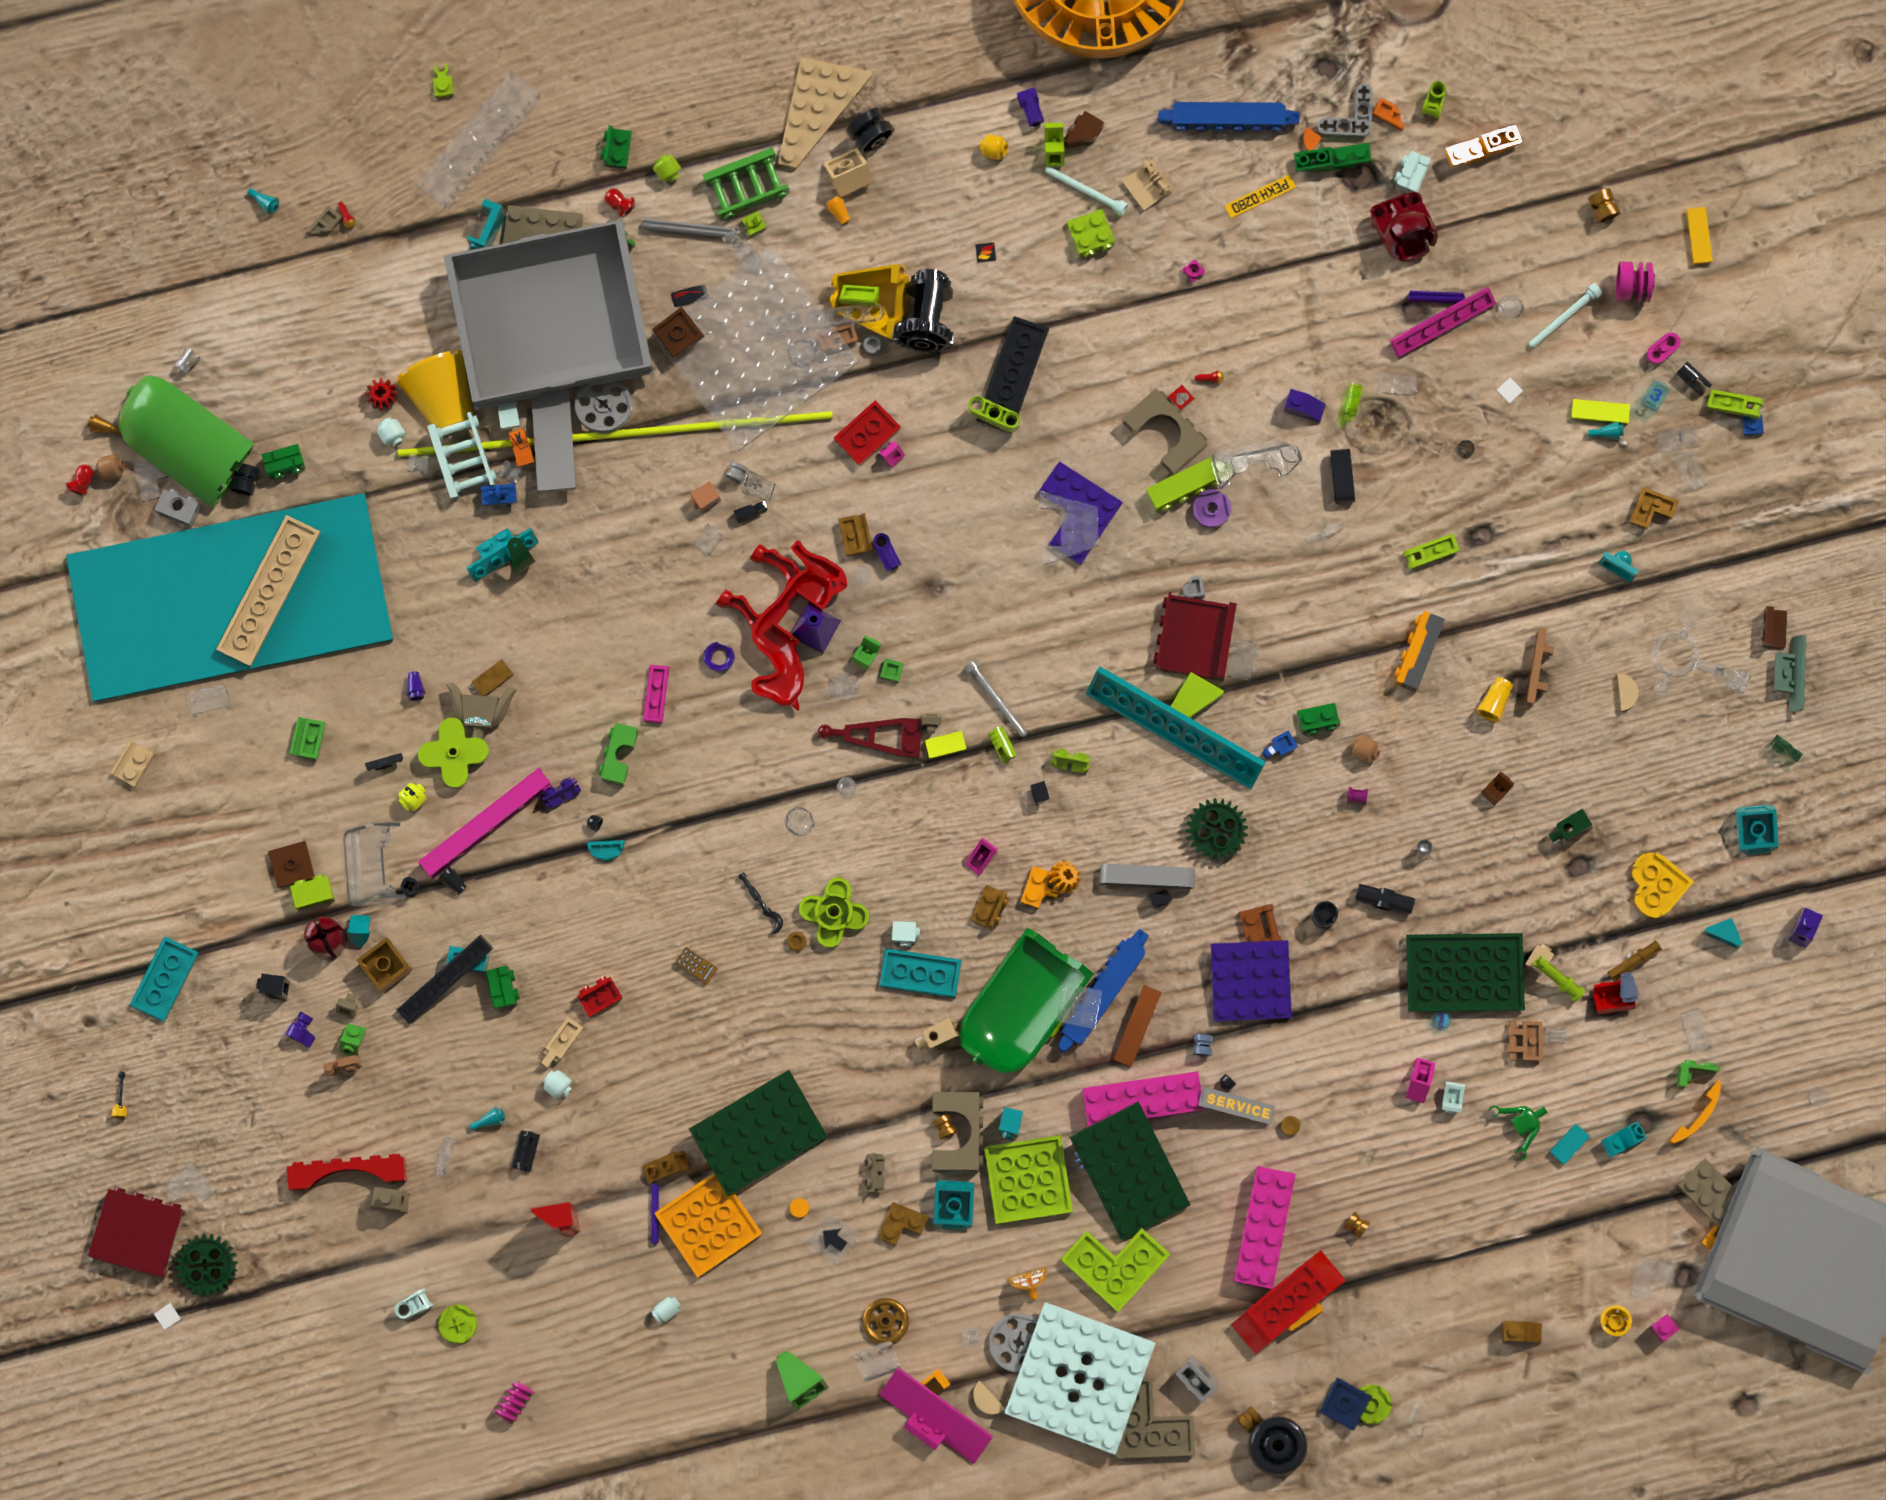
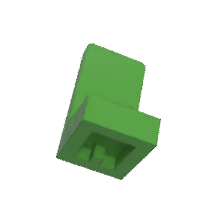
M1685 1060L1684 1063L1679 1064L1677 1088H1686L1687 1084L1691 1083L1692 1073L1689 1070L1719 1073L1720 1067H1715V1063L1704 1062V1065H1698L1696 1061Z

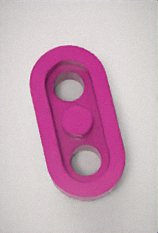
M1672 332L1665 334L1648 349V361L1654 365L1661 364L1679 348L1681 343L1680 337ZM1667 341H1672L1673 346H1668ZM1653 353H1658L1659 358H1654Z

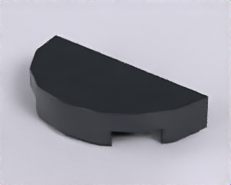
M402 753L367 762L365 766L367 771L373 769L376 771L392 767L394 763L402 762L403 756Z

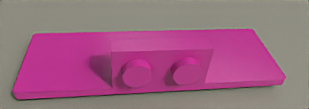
M899 1367L894 1371L880 1392L881 1397L910 1417L904 1428L934 1450L943 1441L966 1459L976 1463L993 1438V1435Z

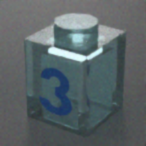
M1654 380L1643 397L1641 404L1657 413L1670 391L1668 385L1660 380L1658 382Z

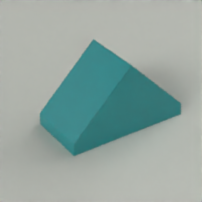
M1732 918L1706 927L1702 933L1737 949L1742 945Z

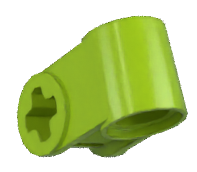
M1436 81L1431 84L1421 115L1427 114L1439 120L1447 89L1443 82ZM1439 88L1442 94L1435 95L1432 90Z

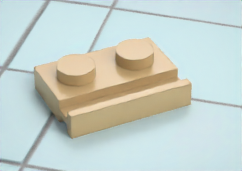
M129 741L112 769L111 774L136 788L155 754Z

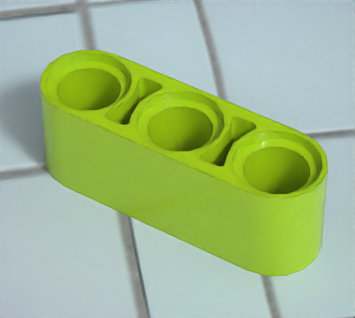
M974 396L969 400L968 409L973 417L1012 433L1019 429L1020 417L1016 412L979 396ZM979 403L982 405V408L974 410L972 405ZM997 411L999 416L992 418L989 416V413ZM1010 418H1013L1017 421V423L1013 426H1010L1006 423V421Z

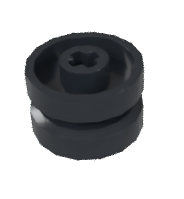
M878 107L872 108L858 116L846 129L850 139L857 140L855 145L862 154L876 149L894 132L891 123L883 121L885 115Z

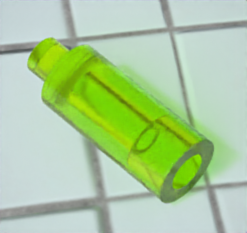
M1350 383L1342 412L1345 414L1344 421L1351 422L1352 416H1356L1363 386Z

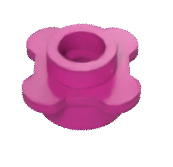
M1192 260L1191 263L1182 269L1183 274L1189 277L1190 282H1195L1199 276L1205 274L1204 268H1201L1197 260Z

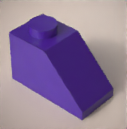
M1290 389L1284 412L1321 422L1326 404L1310 394Z

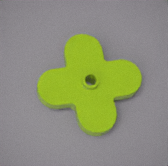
M453 717L441 722L438 741L426 742L418 751V759L421 764L427 768H441L443 781L451 788L464 786L469 778V765L481 764L489 756L487 743L477 737L466 738L463 723ZM451 750H457L455 755H450Z
M841 877L833 878L827 883L824 896L809 895L804 897L799 904L801 917L808 922L818 924L817 939L825 948L838 946L843 939L845 929L861 930L869 922L867 908L861 904L850 902L851 886L846 879ZM833 910L838 912V915L835 917L831 916V911Z

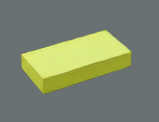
M962 731L925 740L929 759L967 750Z

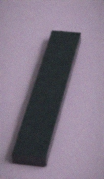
M480 934L404 1002L397 1011L410 1024L494 948Z

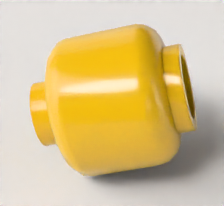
M988 134L984 139H981L979 149L983 157L1000 160L1008 152V143L1002 136Z

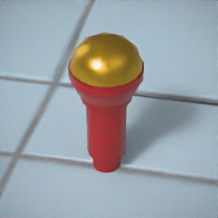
M342 201L339 202L338 208L343 217V225L348 229L354 227L356 223L355 218L349 214L345 204Z
M1218 370L1212 374L1195 375V381L1198 382L1212 381L1219 384L1224 379L1223 373Z

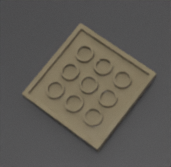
M508 205L503 244L519 241L521 238L582 228L583 214Z

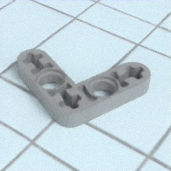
M1361 83L1357 86L1355 91L1354 119L1322 118L1317 123L1316 129L1318 134L1324 137L1366 138L1370 134L1372 126L1373 91L1371 86L1366 83ZM1362 89L1369 92L1366 93L1365 101H1362V93H1359ZM1365 106L1369 112L1366 115H1361L1358 112V108ZM1323 123H1326L1327 127H1333V123H1336V132H1333V128L1323 131ZM1345 123L1349 126V130L1341 132L1339 125ZM1352 124H1355L1354 128H1360L1361 125H1364L1368 129L1364 133L1361 132V129H1355L1354 133H1352Z

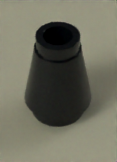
M450 866L439 876L444 885L458 894L467 887L456 870Z

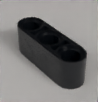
M1350 449L1330 450L1335 504L1355 502Z

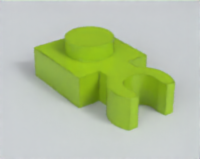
M444 64L445 69L442 72L438 71L437 65L434 66L435 74L438 76V78H433L435 98L454 96L452 76H447L449 73L447 64Z

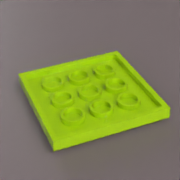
M1061 1135L984 1147L996 1224L1073 1213Z

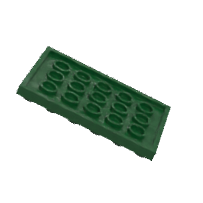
M1523 933L1406 935L1408 1012L1525 1011Z
M790 1070L783 1072L688 1128L726 1196L733 1194L828 1137Z
M1139 1101L1069 1136L1121 1241L1138 1233L1141 1228L1146 1229L1191 1205Z

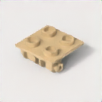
M1153 160L1145 161L1141 168L1122 180V183L1143 210H1146L1174 190Z

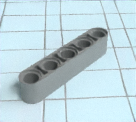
M1101 864L1100 867L1101 885L1194 889V868Z

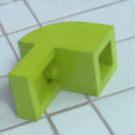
M1044 123L1046 167L1064 166L1063 123Z

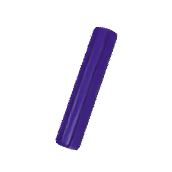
M1409 291L1408 299L1410 302L1458 303L1465 299V295L1463 292Z

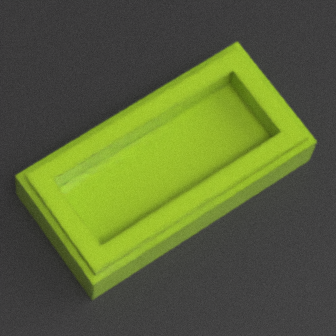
M843 284L839 301L840 304L876 306L881 290L880 287Z

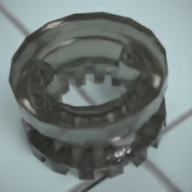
M1469 440L1461 441L1457 447V453L1462 458L1471 457L1475 450L1474 444ZM1468 445L1471 448V452L1463 453L1461 446L1465 447Z

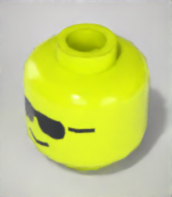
M409 783L399 792L398 802L407 811H416L427 800L424 794L426 790L419 783L417 785Z

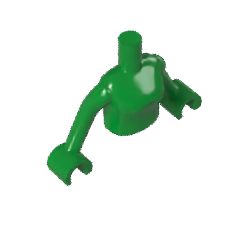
M1491 1106L1489 1110L1492 1108L1498 1109V1113L1493 1117H1497L1499 1114L1519 1113L1510 1120L1520 1136L1530 1132L1522 1148L1516 1151V1153L1524 1151L1525 1157L1520 1160H1525L1527 1157L1526 1151L1540 1130L1539 1118L1547 1114V1110L1544 1106L1535 1112L1527 1106L1512 1108Z

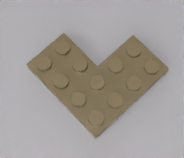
M1705 1158L1677 1187L1720 1230L1740 1180L1732 1186Z
M1143 1378L1118 1446L1116 1459L1195 1456L1193 1416L1154 1417L1152 1378Z

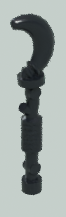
M744 872L741 873L738 878L747 886L748 892L757 901L756 905L761 906L762 914L774 919L775 928L772 930V933H778L783 927L782 917L779 913L771 911V908L766 907L756 888L752 887L749 880H747L746 874Z

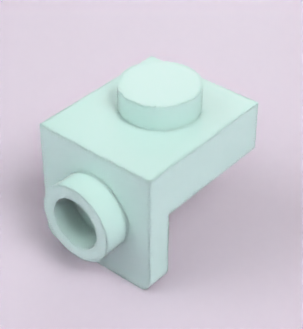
M1445 1082L1442 1099L1443 1110L1451 1114L1462 1112L1465 1084Z

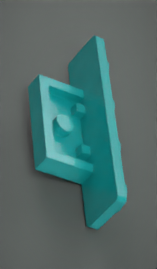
M508 528L476 547L481 559L466 568L474 582L511 560L507 544L514 536ZM531 528L516 536L527 549L539 543Z

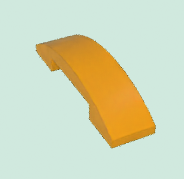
M1719 1080L1713 1084L1704 1096L1709 1103L1689 1129L1682 1125L1669 1140V1144L1672 1145L1684 1140L1706 1122L1714 1110L1720 1095L1721 1082Z

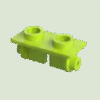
M1065 749L1053 750L1052 756L1056 758L1051 759L1050 765L1054 766V768L1067 770L1068 763L1072 764L1071 771L1088 772L1089 764L1086 763H1090L1091 757H1088L1086 753L1076 752V754L1068 753L1069 751Z

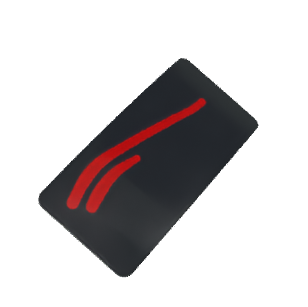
M705 284L671 293L674 307L709 298Z

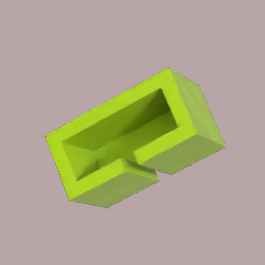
M323 874L314 876L313 880L307 882L305 880L296 881L294 885L290 886L295 908L298 911L314 907L315 903L322 905L335 901L330 878L328 876L324 877Z

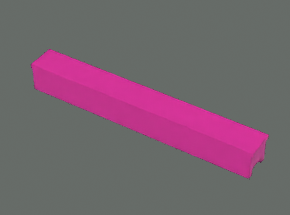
M540 767L419 860V865L433 879L541 795L545 789L551 787L550 781L543 774Z

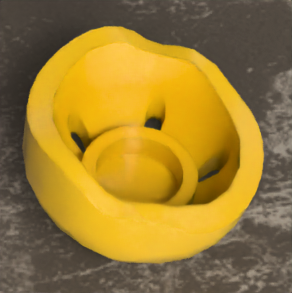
M1614 1305L1606 1308L1601 1314V1326L1608 1335L1622 1337L1629 1332L1632 1318L1626 1308Z

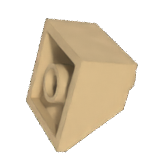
M857 148L823 163L840 197L848 196L853 191L866 188L874 182L868 163Z

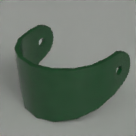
M514 537L508 541L510 561L517 576L535 563V560L519 538Z

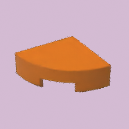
M1307 127L1304 131L1303 142L1307 151L1314 150L1322 140V137Z

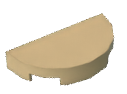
M1618 673L1620 710L1623 712L1629 710L1638 699L1639 690L1636 682L1631 677Z
M979 1380L973 1393L974 1402L978 1409L991 1415L1000 1414L1006 1409Z

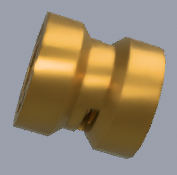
M950 1114L932 1121L934 1127L939 1130L938 1135L940 1139L949 1137L958 1131L956 1126L952 1125Z
M1354 1212L1344 1225V1228L1348 1231H1354V1235L1360 1239L1370 1222L1366 1219L1361 1220L1359 1214Z
M1252 1405L1247 1408L1244 1414L1236 1417L1248 1433L1253 1430V1426L1263 1420Z

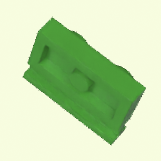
M298 717L290 755L318 760L326 723Z

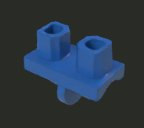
M516 484L481 486L483 506L517 503Z

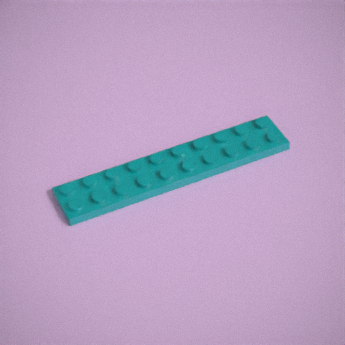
M1101 666L1096 670L1085 693L1087 696L1250 790L1253 788L1266 761Z

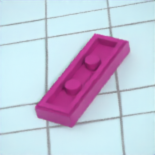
M650 665L644 722L663 724L670 669L668 666Z

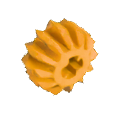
M1059 861L1057 865L1051 867V872H1049L1048 876L1052 878L1049 883L1055 885L1053 890L1059 888V893H1071L1078 888V883L1081 882V878L1078 875L1081 871L1075 870L1076 865L1071 866L1070 861L1065 863Z

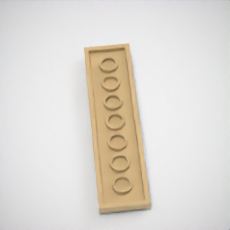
M288 515L285 516L216 649L217 651L252 667L321 534L319 530Z

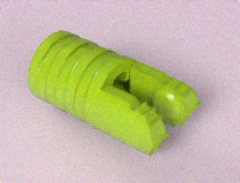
M1003 726L990 731L988 736L1002 762L1007 764L1011 759L1015 758L1016 751Z

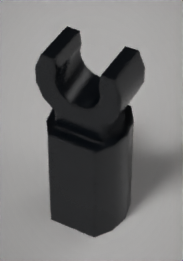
M761 501L753 506L750 504L734 510L737 522L740 523L756 517L755 514L765 512L768 509L765 501Z

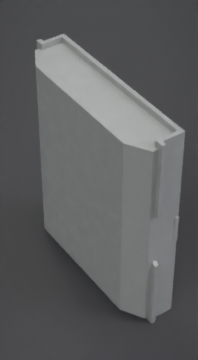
M623 220L548 235L541 234L521 238L519 241L444 255L475 410L537 398L543 393L587 384L589 387L654 374Z
M1757 1147L1756 1151L1750 1153L1693 1296L1703 1303L1753 1325L1762 1326L1771 1333L1787 1340H1794L1812 1351L1869 1375L1872 1369L1869 1367V1364L1877 1351L1886 1328V1203L1870 1196L1864 1198L1821 1179L1820 1174Z

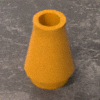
M839 195L826 203L827 209L841 225L851 219L844 200Z

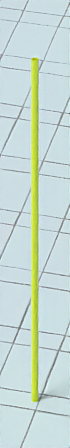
M832 411L625 429L605 434L591 432L572 435L573 442L824 420L833 419ZM528 438L530 445H535L534 438ZM511 440L481 442L484 450L513 447ZM475 445L456 452L474 451L479 449L478 446ZM434 446L398 450V457L436 454Z

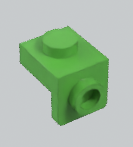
M865 635L851 661L868 670L879 653L881 643Z
M347 1023L340 1040L339 1052L348 1056H358L359 1047L365 1036L366 1028Z

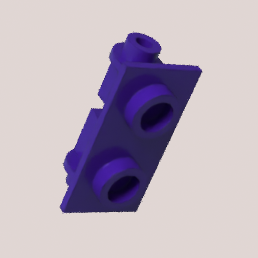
M570 777L560 782L561 785L555 788L552 786L543 791L544 794L541 797L543 800L547 799L544 802L547 809L550 807L554 808L563 803L561 798L563 794L567 800L579 795L581 789L578 784L574 785L577 783L575 777L572 779Z

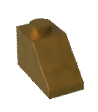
M1503 1321L1502 1342L1542 1343V1323Z

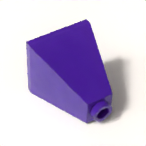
M807 603L791 634L799 639L801 643L824 654L841 620Z

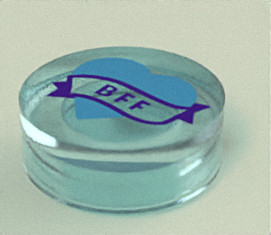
M1447 1011L1436 1012L1432 1017V1024L1438 1030H1445L1451 1025L1452 1019Z

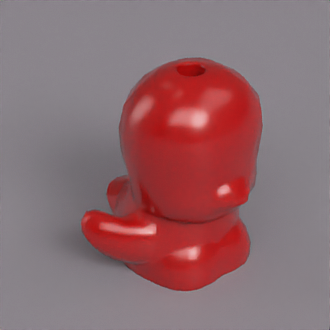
M614 188L609 189L605 193V202L612 210H618L621 217L627 216L634 209V197L627 199L621 191Z
M86 464L78 466L75 471L74 480L65 483L68 491L79 495H87L86 488L92 484L93 468Z

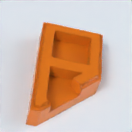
M1381 98L1372 116L1403 131L1404 126L1398 106Z

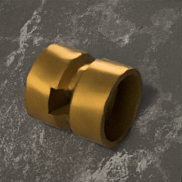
M1610 188L1598 191L1588 198L1592 209H1596L1594 214L1598 223L1607 222L1621 214L1617 203L1613 202L1615 198Z

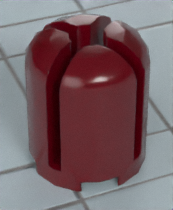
M325 916L318 917V924L311 920L304 931V941L307 943L309 950L316 956L328 960L342 954L346 946L347 936L339 923ZM325 935H327L326 939H327L329 945H327V943H326L325 941H322V939H324L323 937H324Z

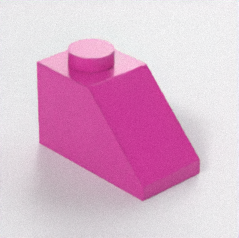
M1417 1057L1406 1098L1415 1102L1425 1103L1436 1063Z

